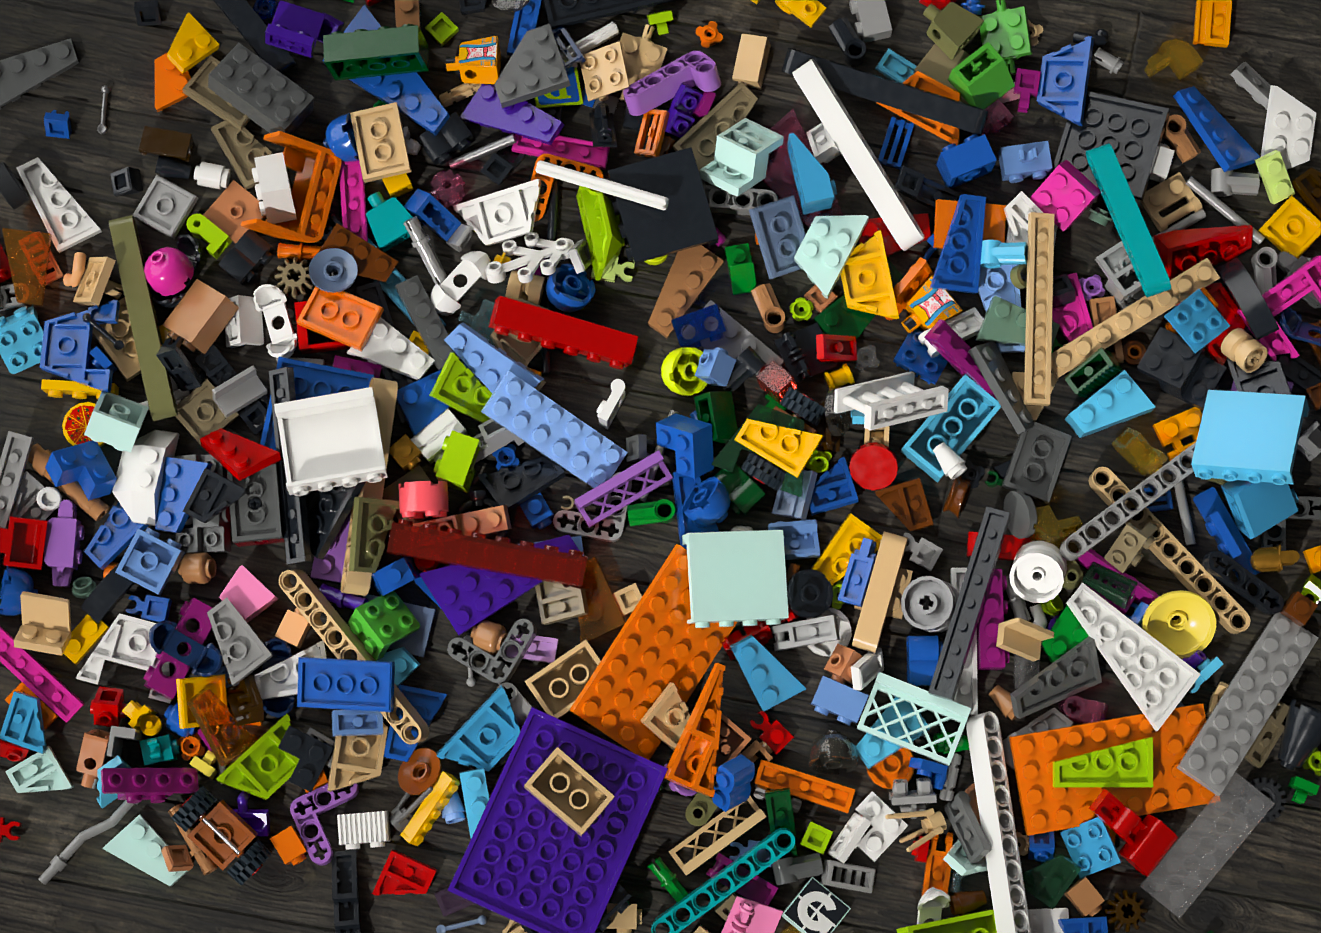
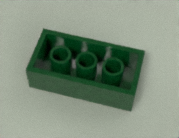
M404 24L396 28L383 26L377 30L357 29L349 33L336 31L330 35H323L324 63L335 80L429 71L428 43L418 25Z

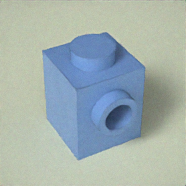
M715 347L714 350L704 349L694 376L711 386H727L736 359L729 356V352L723 348Z

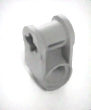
M509 682L502 683L500 685L506 689L510 687L513 689L511 693L512 699L509 701L518 725L522 727L532 706L525 697L523 698L513 684Z

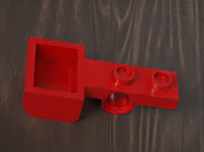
M9 516L8 528H0V553H5L3 565L41 570L48 521Z
M1106 789L1102 790L1089 807L1096 816L1125 842L1118 853L1136 870L1147 877L1150 876L1178 839V836L1169 827L1150 814H1147L1141 822V818L1136 813L1124 806Z

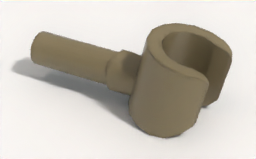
M563 497L564 500H571V506H561L562 509L568 511L577 509L574 504L575 500L572 497ZM589 505L584 509L585 511L595 512L596 506Z

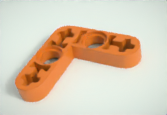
M545 153L540 155L535 162L531 181L536 179L544 181L547 185V191L542 195L539 194V198H544L545 200L544 204L539 201L537 209L541 210V213L536 214L534 222L544 217L554 182L553 177L542 175L535 171L538 161H545L546 157L550 158V163L558 165L557 160L562 161L560 165L562 167L566 164H573L576 170L581 172L580 166L585 167L584 173L590 174L592 170H595L596 175L604 179L602 170L593 165Z

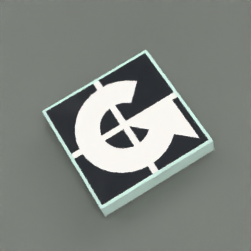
M811 877L783 912L782 917L801 933H832L851 908L814 877Z

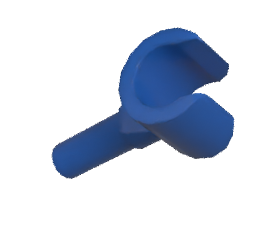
M934 233L927 239L931 247L923 257L926 261L938 249L933 248Z

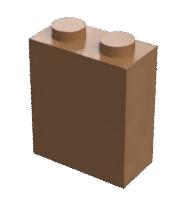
M196 279L163 326L170 331L168 334L170 338L176 341L177 337L180 336L183 340L182 345L192 352L197 349L205 354L239 307L225 295Z

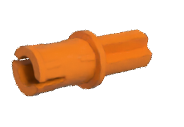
M279 243L277 256L278 258L290 259L297 257L299 262L303 259L312 260L320 251L321 246L304 245V243H300V245Z

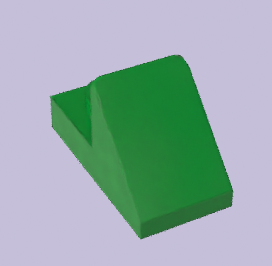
M749 244L725 247L733 295L750 293L751 290L756 288V279Z

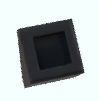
M126 167L110 173L115 197L143 191L139 169Z
M1067 274L1053 277V308L1074 302L1076 300L1075 289Z

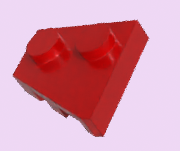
M392 849L372 894H426L436 875L437 869Z

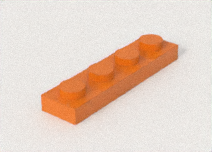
M762 759L754 780V784L772 790L790 788L791 796L847 814L849 813L855 789Z

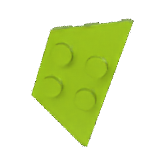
M286 714L224 770L216 780L262 799H268L292 776L300 760L278 748L290 725L289 715Z

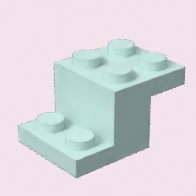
M744 118L717 136L714 161L700 169L701 179L738 197L766 178L769 153L783 145L784 136Z

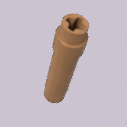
M37 443L31 447L28 462L32 464V468L39 475L46 477L54 484L45 468L52 452L44 450ZM78 481L57 487L95 521L102 519L110 509L100 497L88 501Z

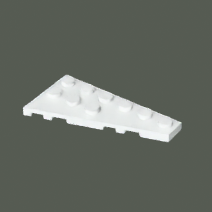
M1082 583L1066 604L1087 634L1095 639L1096 647L1157 732L1201 674Z

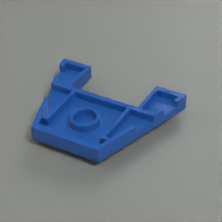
M112 300L106 305L99 307L96 305L77 314L73 312L45 321L40 368L43 371L94 389L111 393L113 372L110 369H89V352L91 351L93 326L89 322H84L82 316L85 313H89L98 324H118L120 302Z

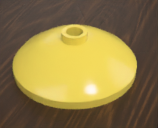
M1172 591L1161 595L1148 606L1142 619V629L1179 658L1183 659L1190 657L1197 650L1203 651L1209 645L1215 634L1216 617L1211 605L1202 596L1190 591ZM1174 616H1180L1179 619L1172 620Z

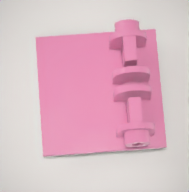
M736 896L721 933H774L783 911Z

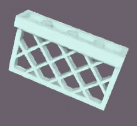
M879 672L857 729L949 766L972 708L930 695L924 689ZM877 690L888 694L891 703L878 708L874 699ZM892 696H894V697H896V698H899V699L896 700V701H894V699H893ZM903 701L911 703L914 712L901 717L896 704ZM872 703H873V706H874L875 709L872 710V711H869L870 708H871V705H872ZM915 705L922 707V709L917 710ZM893 706L898 719L885 724L880 711ZM926 710L934 712L937 721L924 726L919 713ZM877 713L882 725L874 729L865 726L864 723L867 716ZM916 715L921 728L908 733L903 720ZM950 719L959 722L958 731L947 735L942 723ZM900 722L905 735L898 738L890 736L887 727ZM939 724L944 737L931 742L926 729ZM884 728L885 733H882L879 730ZM923 731L928 744L917 747L913 744L910 736ZM955 737L953 744H951L950 738ZM907 738L909 743L902 741V739ZM946 740L950 748L948 757L945 758L938 755L933 745ZM930 747L932 752L925 749Z

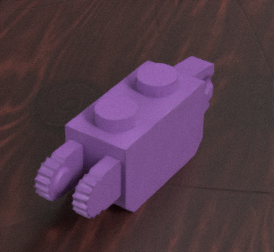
M66 499L59 503L58 518L52 517L47 522L44 562L52 568L53 586L70 587L73 570H77L78 564L82 563V550H79L80 540L84 539L85 529L81 525L82 522L77 519L76 504Z

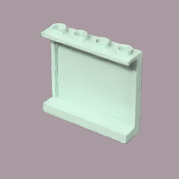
M783 530L702 532L682 535V545H687L691 619L687 620V624H695V628H708L710 623H719V627L734 626V622H743V626H755L757 621H766V625L781 624V620L789 618Z

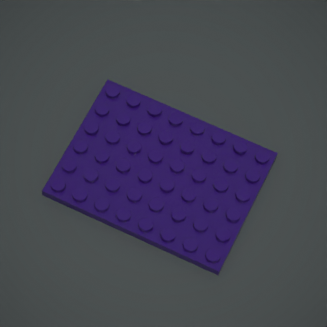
M531 707L447 891L539 933H595L668 768ZM557 747L615 796L582 837L524 788L527 781Z

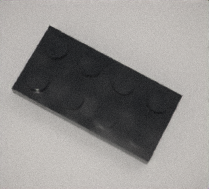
M360 482L353 487H333L332 490L326 492L312 491L306 506L310 549L316 558L324 559L354 505V497L359 496L366 482Z

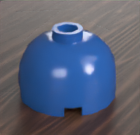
M350 113L332 120L326 129V138L323 140L324 147L331 149L335 156L343 162L359 161Z
M562 264L559 268L555 267L556 271L549 275L546 283V295L550 303L557 309L569 313L583 309L594 296L595 285L593 280L591 279L589 282L585 277L587 274L585 271L577 274L573 265Z
M710 477L700 483L702 488L698 492L693 489L682 505L683 513L693 522L702 526L712 525L716 522L721 523L725 520L731 501L729 491L725 485L716 477Z
M7 566V570L4 571L0 584V599H2L0 614L9 616L21 614L20 595L22 592L38 594V589H34V581L31 575L25 570Z

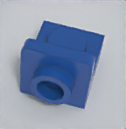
M97 346L89 352L94 357L89 361V369H110L113 373L118 370Z
M541 493L520 505L533 529L538 527L541 530L552 523L551 519L554 518V514Z
M911 757L909 767L918 769L917 774L928 777L931 780L933 789L942 790L947 780L948 766Z
M1054 831L1028 836V859L1038 862L1053 859L1055 850Z

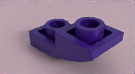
M681 83L668 111L670 114L665 132L682 138L689 131L695 121L692 113L703 97L700 91Z

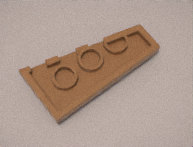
M702 245L678 251L648 321V325L665 338H668L724 264V261Z

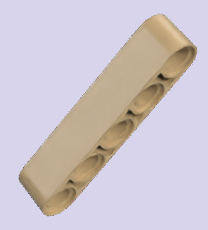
M884 531L854 634L852 647L876 653L905 553L907 537Z

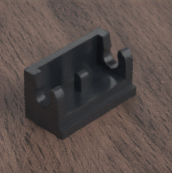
M180 336L177 337L175 342L172 338H168L156 354L158 359L182 392L201 387L206 373L201 370L198 375L180 349L183 343Z

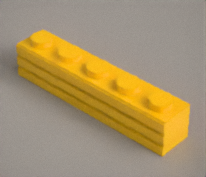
M444 771L441 773L433 786V791L424 799L400 834L409 844L419 846L423 842L425 835L431 830L433 823L441 815V811L457 791L461 782L452 774Z

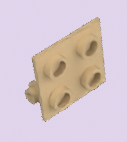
M620 41L583 54L586 62H580L588 101L599 98V101H605L608 99L609 94L630 87Z

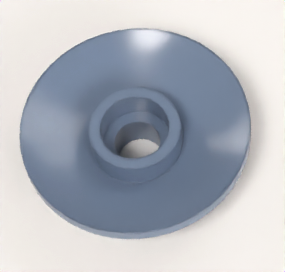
M338 248L320 251L313 257L309 265V276L313 284L317 288L331 293L341 292L349 288L356 280L358 273L357 263L353 256L345 250ZM336 272L338 275L330 276L329 274Z

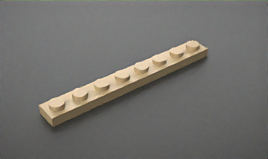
M1036 212L1028 214L1024 404L1048 406L1050 405L1054 214Z
M1208 258L1204 259L1170 280L1171 290L1148 298L1146 296L1142 297L1051 354V371L1056 379L1079 366L1101 347L1104 349L1108 348L1178 305L1198 289L1212 284L1220 278Z

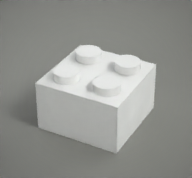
M283 152L254 158L256 168H252L254 183L259 182V184H255L257 199L263 200L259 202L261 216L266 215L267 221L272 224L296 220L297 217Z

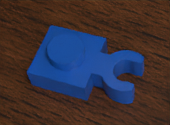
M146 595L144 602L137 596H129L128 599L136 601L137 605L134 609L126 608L127 613L131 615L142 613L141 619L157 623L168 620L172 604L171 599Z

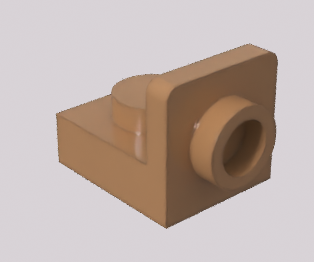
M755 740L741 753L753 763L758 759L756 756L757 752L768 762L773 759L770 755L773 751L764 741L759 743Z

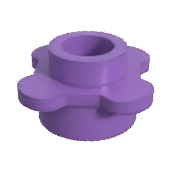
M1095 274L1087 279L1081 278L1079 280L1085 301H1089L1093 297L1101 298L1104 296L1105 289L1102 288L1099 275Z

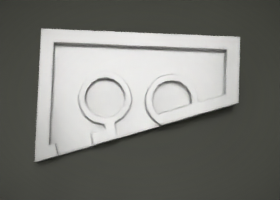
M322 640L254 675L262 700L297 695L299 657L327 658L324 641Z

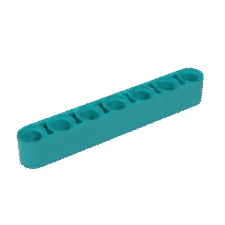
M1108 143L1086 151L1089 167L1144 294L1148 298L1171 290V282L1112 146Z
M787 828L775 830L659 915L651 925V932L657 933L655 930L656 926L659 923H666L670 927L668 933H679L791 851L795 845L793 833ZM780 834H788L790 836V843L787 846H779L777 844V837ZM762 848L770 851V858L766 861H760L756 857L757 852ZM741 863H746L750 866V872L745 876H741L736 872L737 866ZM721 878H726L730 881V886L725 891H721L716 887L717 881ZM700 893L708 894L710 897L709 903L699 905L696 902L697 895ZM678 909H688L690 912L689 917L686 920L678 919L675 915Z

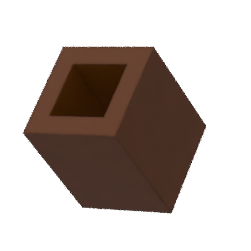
M1297 591L1290 595L1280 613L1302 627L1307 623L1318 605Z

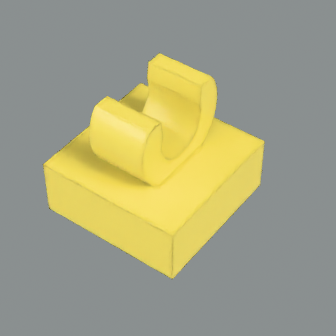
M210 750L206 752L202 760L194 756L189 763L193 768H196L212 780L218 773L212 767L218 756Z

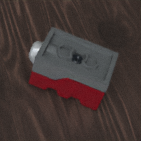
M276 464L270 465L240 481L227 470L229 480L248 490L244 496L230 505L233 543L241 547L285 542L278 466Z

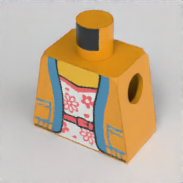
M498 36L462 42L459 48V56L446 57L447 71L460 70L461 80L464 83L495 84L500 76L501 50Z
M933 275L906 305V310L910 315L901 324L909 333L919 326L926 331L932 328L939 319L947 321L959 315L962 311L946 290L930 288Z

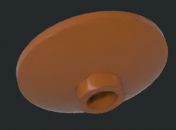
M420 748L414 751L409 762H402L398 771V782L403 791L411 795H419L430 786L433 787L442 768L441 759L436 756V752L429 748Z

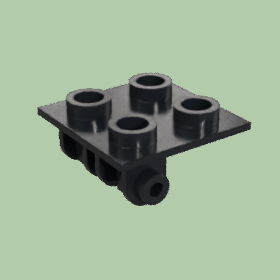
M818 323L793 333L791 331L782 335V338L774 340L794 384L838 366L836 362H820L817 359L816 335L823 334Z

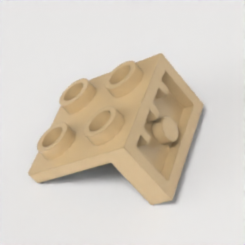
M23 591L20 595L22 625L14 638V647L62 656L72 637L70 600Z

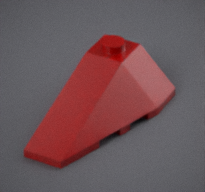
M1251 225L1174 230L1154 235V244L1168 277L1172 280L1206 258L1214 266L1223 260L1228 262L1252 247L1253 227Z

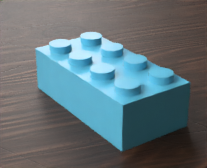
M965 374L948 393L947 412L929 416L900 452L938 483L945 474L933 452L934 448L945 442L947 446L961 456L1000 410L1001 405Z

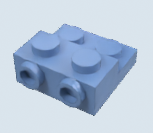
M148 527L146 531L138 529L115 573L161 595L171 574L175 573L185 552L180 550L181 544L171 539H168L167 542L159 539L160 533Z

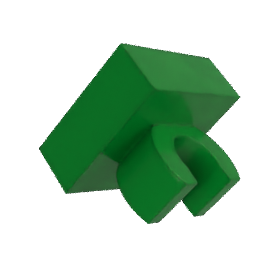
M1298 776L1291 777L1288 787L1295 789L1291 801L1304 804L1307 795H1316L1320 786Z

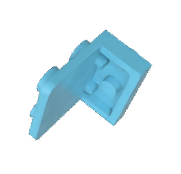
M27 306L21 307L14 311V315L7 318L4 316L0 317V355L11 374H16L40 363L44 331L38 321V314L34 306L29 308Z

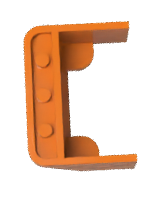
M282 131L264 135V140L285 147L283 155L286 167L297 171L292 188L297 219L272 224L267 219L263 221L256 218L242 221L241 226L274 238L305 243L319 241L323 237L341 168V159L336 157L331 149Z

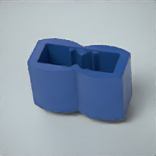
M908 636L906 638L907 683L914 686L931 685L943 647L942 641H938V636Z
M741 754L718 767L716 772L717 784L714 786L715 794L712 800L724 812L748 800L751 793L750 782L755 775L754 763Z

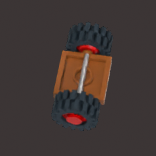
M789 387L779 404L795 414L790 415L775 406L765 423L817 434V430L801 420L803 418L817 426L827 409L805 394H801ZM752 452L749 453L740 468L752 475L756 480L767 484L777 491L788 475L773 466L772 462L765 461Z
M202 786L182 804L181 808L171 819L185 832L199 819L200 823L187 837L222 871L236 857H241L227 873L238 884L242 885L262 867L272 852L259 839L247 851L244 849L258 833L223 799L209 814L205 813L217 799Z

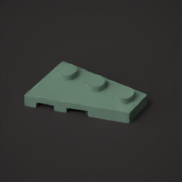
M997 296L992 297L975 341H994L1002 344L1013 343L1025 346L1026 309ZM1053 321L1052 345L1060 327L1059 324Z

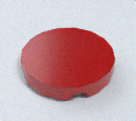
M873 442L860 446L852 454L849 469L851 477L856 484L864 489L880 490L889 486L896 478L898 462L896 455L889 450V447Z

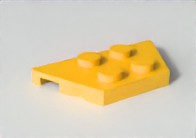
M880 230L875 232L874 236L867 242L861 243L854 248L841 273L846 304L849 309L899 319Z

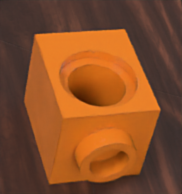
M290 826L270 838L286 865L292 863L295 866L306 859L307 849L294 826Z

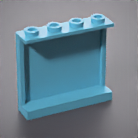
M1208 390L1191 463L1195 477L1205 480L1216 478L1226 481L1242 480L1251 483L1268 482L1276 485L1294 484L1292 470L1303 417H1308L1309 412L1306 396Z

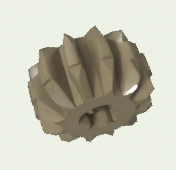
M294 257L293 263L290 264L289 260L285 259L286 267L284 268L280 265L277 267L281 274L275 275V279L280 281L276 286L279 289H284L283 293L285 296H288L291 292L294 299L298 297V292L306 296L307 293L304 289L313 290L314 288L310 283L312 281L309 276L307 260L304 259L299 264V259ZM293 274L298 276L299 280L297 282L293 280Z

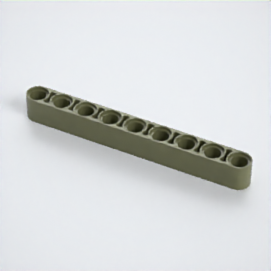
M129 215L109 220L110 232L151 417L153 421L178 416L170 374L156 356L163 342L151 288L146 281L144 273L145 261L134 216Z

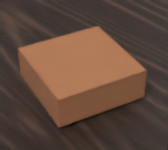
M816 284L804 295V298L811 301L813 307L819 313L824 311L838 297L832 291L829 298H825Z
M187 845L165 846L161 850L169 872L189 871L193 868L194 865Z

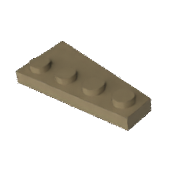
M742 82L739 83L709 111L708 115H705L673 145V149L679 151L692 147L700 173L701 168L714 161L717 136L739 121L747 118L758 98Z

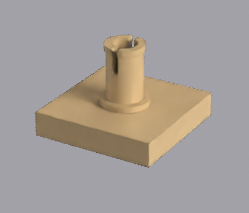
M89 257L73 302L79 305H99L103 293L119 299L122 293L118 291H123L122 285L109 280L116 260L109 257Z

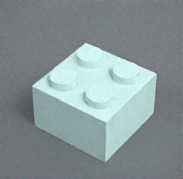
M102 391L84 435L90 437L93 441L112 445L119 451L131 453L149 407L113 393Z

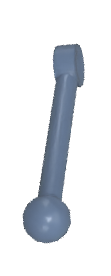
M481 915L478 919L448 926L438 925L436 931L437 933H446L449 930L474 924L484 925L487 923V917Z

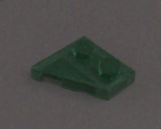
M1061 853L1022 873L1024 888L1051 909H1054L1082 868Z

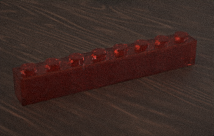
M399 519L398 523L392 522L387 548L389 554L581 588L583 586L587 557L583 556L582 551L569 549L568 553L558 552L559 547L545 545L544 549L535 548V543L520 541V545L510 543L509 538L496 536L495 540L486 539V534L472 532L471 536L461 534L462 530L447 528V532L437 530L438 526L423 524V527L413 526L412 521Z

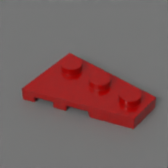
M928 213L912 215L925 236L923 240L915 245L926 241L931 236ZM882 218L868 220L858 240L859 244H864L874 236L875 232L881 230L886 257L902 250Z
M222 428L200 438L201 446L239 481L281 460L280 452Z

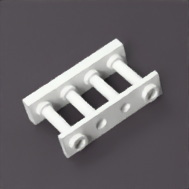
M911 371L835 389L834 412L838 414L855 409L865 414L864 428L871 431L947 412L949 389L944 386L927 390L914 386L915 373Z

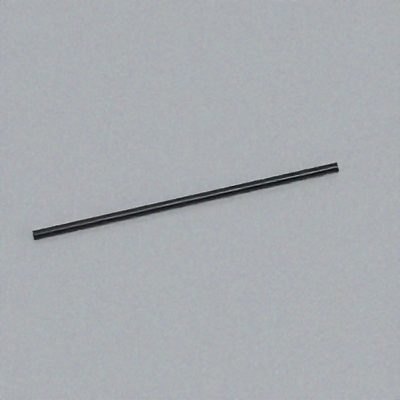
M562 106L553 107L557 111L554 118L562 122ZM554 178L548 207L547 240L550 241L557 240L559 179ZM545 275L544 308L553 311L554 305L550 303L546 295V283L549 275ZM542 347L541 372L542 374H551L552 349Z

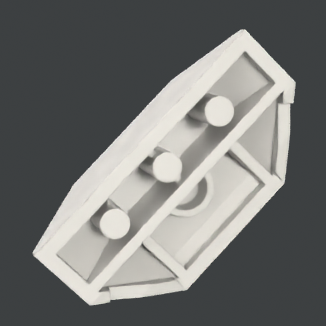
M154 430L136 439L131 453L122 451L116 475L117 480L112 492L134 523L156 525L165 457L174 458L179 433Z

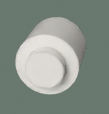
M201 162L200 166L197 165L195 167L194 180H197L198 185L215 189L227 188L229 185L231 170L225 169V166Z

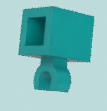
M168 734L140 741L145 766L149 767L178 760L177 754L180 753L178 740L173 739L172 735Z

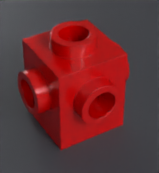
M99 686L95 699H92L90 705V714H94V725L119 727L121 719L126 718V715L122 712L127 706L124 703V689Z

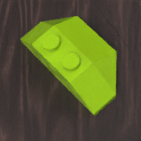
M579 185L576 197L595 279L601 280L618 258L625 240L619 232L618 224L620 219L619 215L615 216L612 201L600 191Z

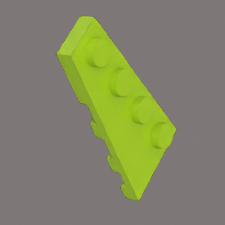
M1153 737L1054 761L1053 787H1153Z

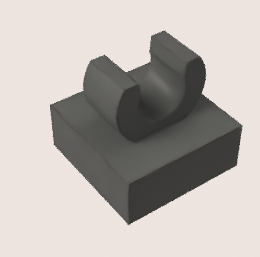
M641 434L626 438V451L628 452L626 454V462H638L653 454L647 453V446L652 445L653 441L647 439V435Z

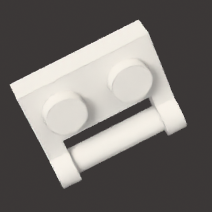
M621 379L612 381L611 395L607 401L602 400L597 410L599 425L607 430L626 396L625 383Z

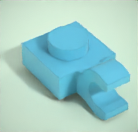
M1207 657L1197 667L1201 675L1189 691L1190 694L1198 691L1200 685L1223 665L1218 657L1211 660Z

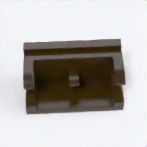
M144 126L139 152L142 155L152 153L181 158L184 162L189 163L194 148V140L192 134Z
M252 673L241 680L237 686L226 688L227 699L237 726L264 721L263 701ZM228 678V679H227L228 683H229V684H232L231 681H230V678Z

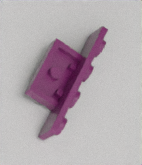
M1090 549L1075 560L1092 572L1085 585L1122 614L1127 612L1133 601L1137 604H1140L1142 601L1150 605L1155 599L1160 597L1155 591L1150 590L1137 581L1136 578L1119 571L1093 549Z
M103 768L101 770L102 793L118 794V800H127V803H139L142 800H150L151 803H162L174 793H196L199 790L196 768Z

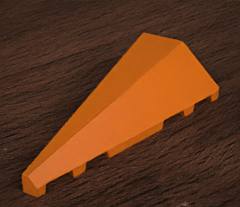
M715 663L669 760L666 767L668 770L664 776L665 779L710 797H714L715 794L714 777L717 772L715 765L716 754L719 749L722 714L720 707L721 696L724 690L722 683L723 672L726 667L720 663Z

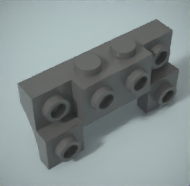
M211 454L174 456V458L211 463L213 465L210 470L228 479L227 469ZM230 506L207 523H203L193 517V528H183L181 533H176V542L182 545L180 550L185 553L231 552Z

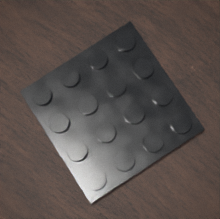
M1087 91L1083 125L1078 126L1067 120L1051 173L1060 163L1067 159L1099 188L1089 167L1086 151L1110 143L1134 198L1143 201L1170 114L1169 108Z

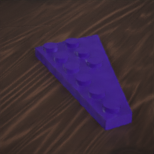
M565 535L423 572L419 575L460 636L583 555L570 535Z

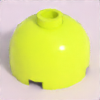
M694 347L677 348L666 356L662 363L661 376L664 384L670 391L689 396L700 393L705 388L707 383L694 376L700 356L703 354L701 350Z

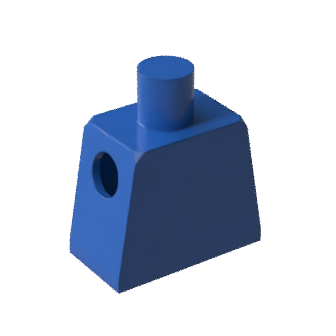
M407 555L373 573L371 581L379 596H384L420 577V572L411 555Z

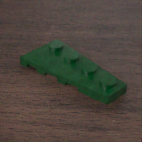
M888 260L894 289V286L902 280L903 276L891 261ZM844 294L817 315L814 321L818 323L825 334L856 336L857 341L876 315L847 308Z

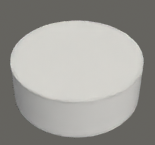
M45 487L37 495V504L45 511L56 510L62 501L60 492L54 487Z

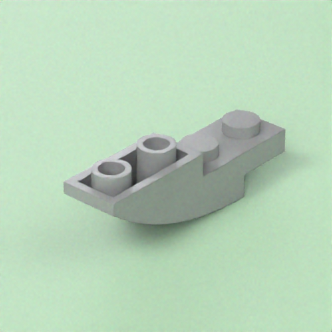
M490 419L478 426L481 433L473 437L479 439L482 443L476 462L506 446L513 440L518 446L524 443V441Z

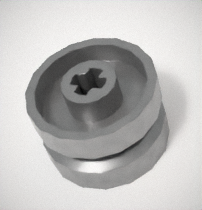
M932 576L919 577L911 581L905 588L901 598V610L905 619L912 626L930 633L943 632L949 628L959 594L950 583Z

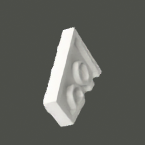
M381 317L363 351L361 352L352 347L347 351L349 355L361 357L368 360V362L385 366L392 371L416 380H420L435 362L433 358Z

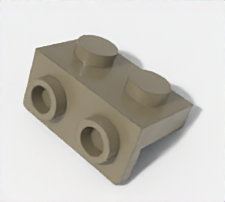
M1150 522L1140 531L1131 523H1128L1104 559L1122 573L1131 565L1136 567L1144 557L1141 554L1143 549L1148 550L1156 538L1153 535L1158 527Z

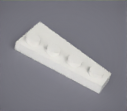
M38 157L17 167L23 183L59 253L102 232Z

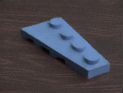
M465 323L459 324L444 339L492 394L507 371L512 372L533 388L544 380L538 374L535 375L527 370V367L521 362H516L507 356L504 350L501 348L497 349L490 344L488 339Z

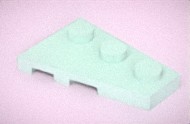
M140 814L102 848L168 886H173L188 872L168 871L161 850L169 845Z

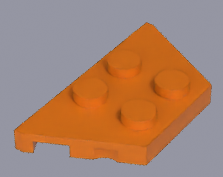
M917 71L903 82V84L961 102L960 92L920 71ZM877 102L882 107L949 143H955L956 146L959 144V128Z

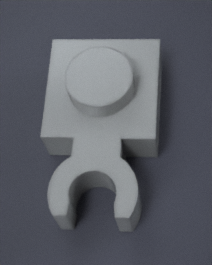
M904 533L903 537H907L909 540V545L906 546L905 552L909 551L912 553L909 560L931 571L943 549L924 538H921L919 543H917L911 534Z

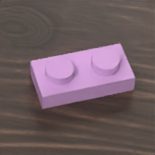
M522 635L519 639L516 637L513 638L514 641L519 642L521 645L524 644V642L520 640ZM535 636L523 659L545 663L554 662L558 639ZM511 645L507 648V657L515 658L517 656L518 648L516 645Z

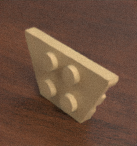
M383 723L382 735L335 737L327 791L338 790L381 775L388 726Z

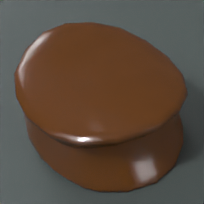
M961 475L954 479L945 501L943 512L950 511L958 519L960 518L970 491L971 480L964 479Z

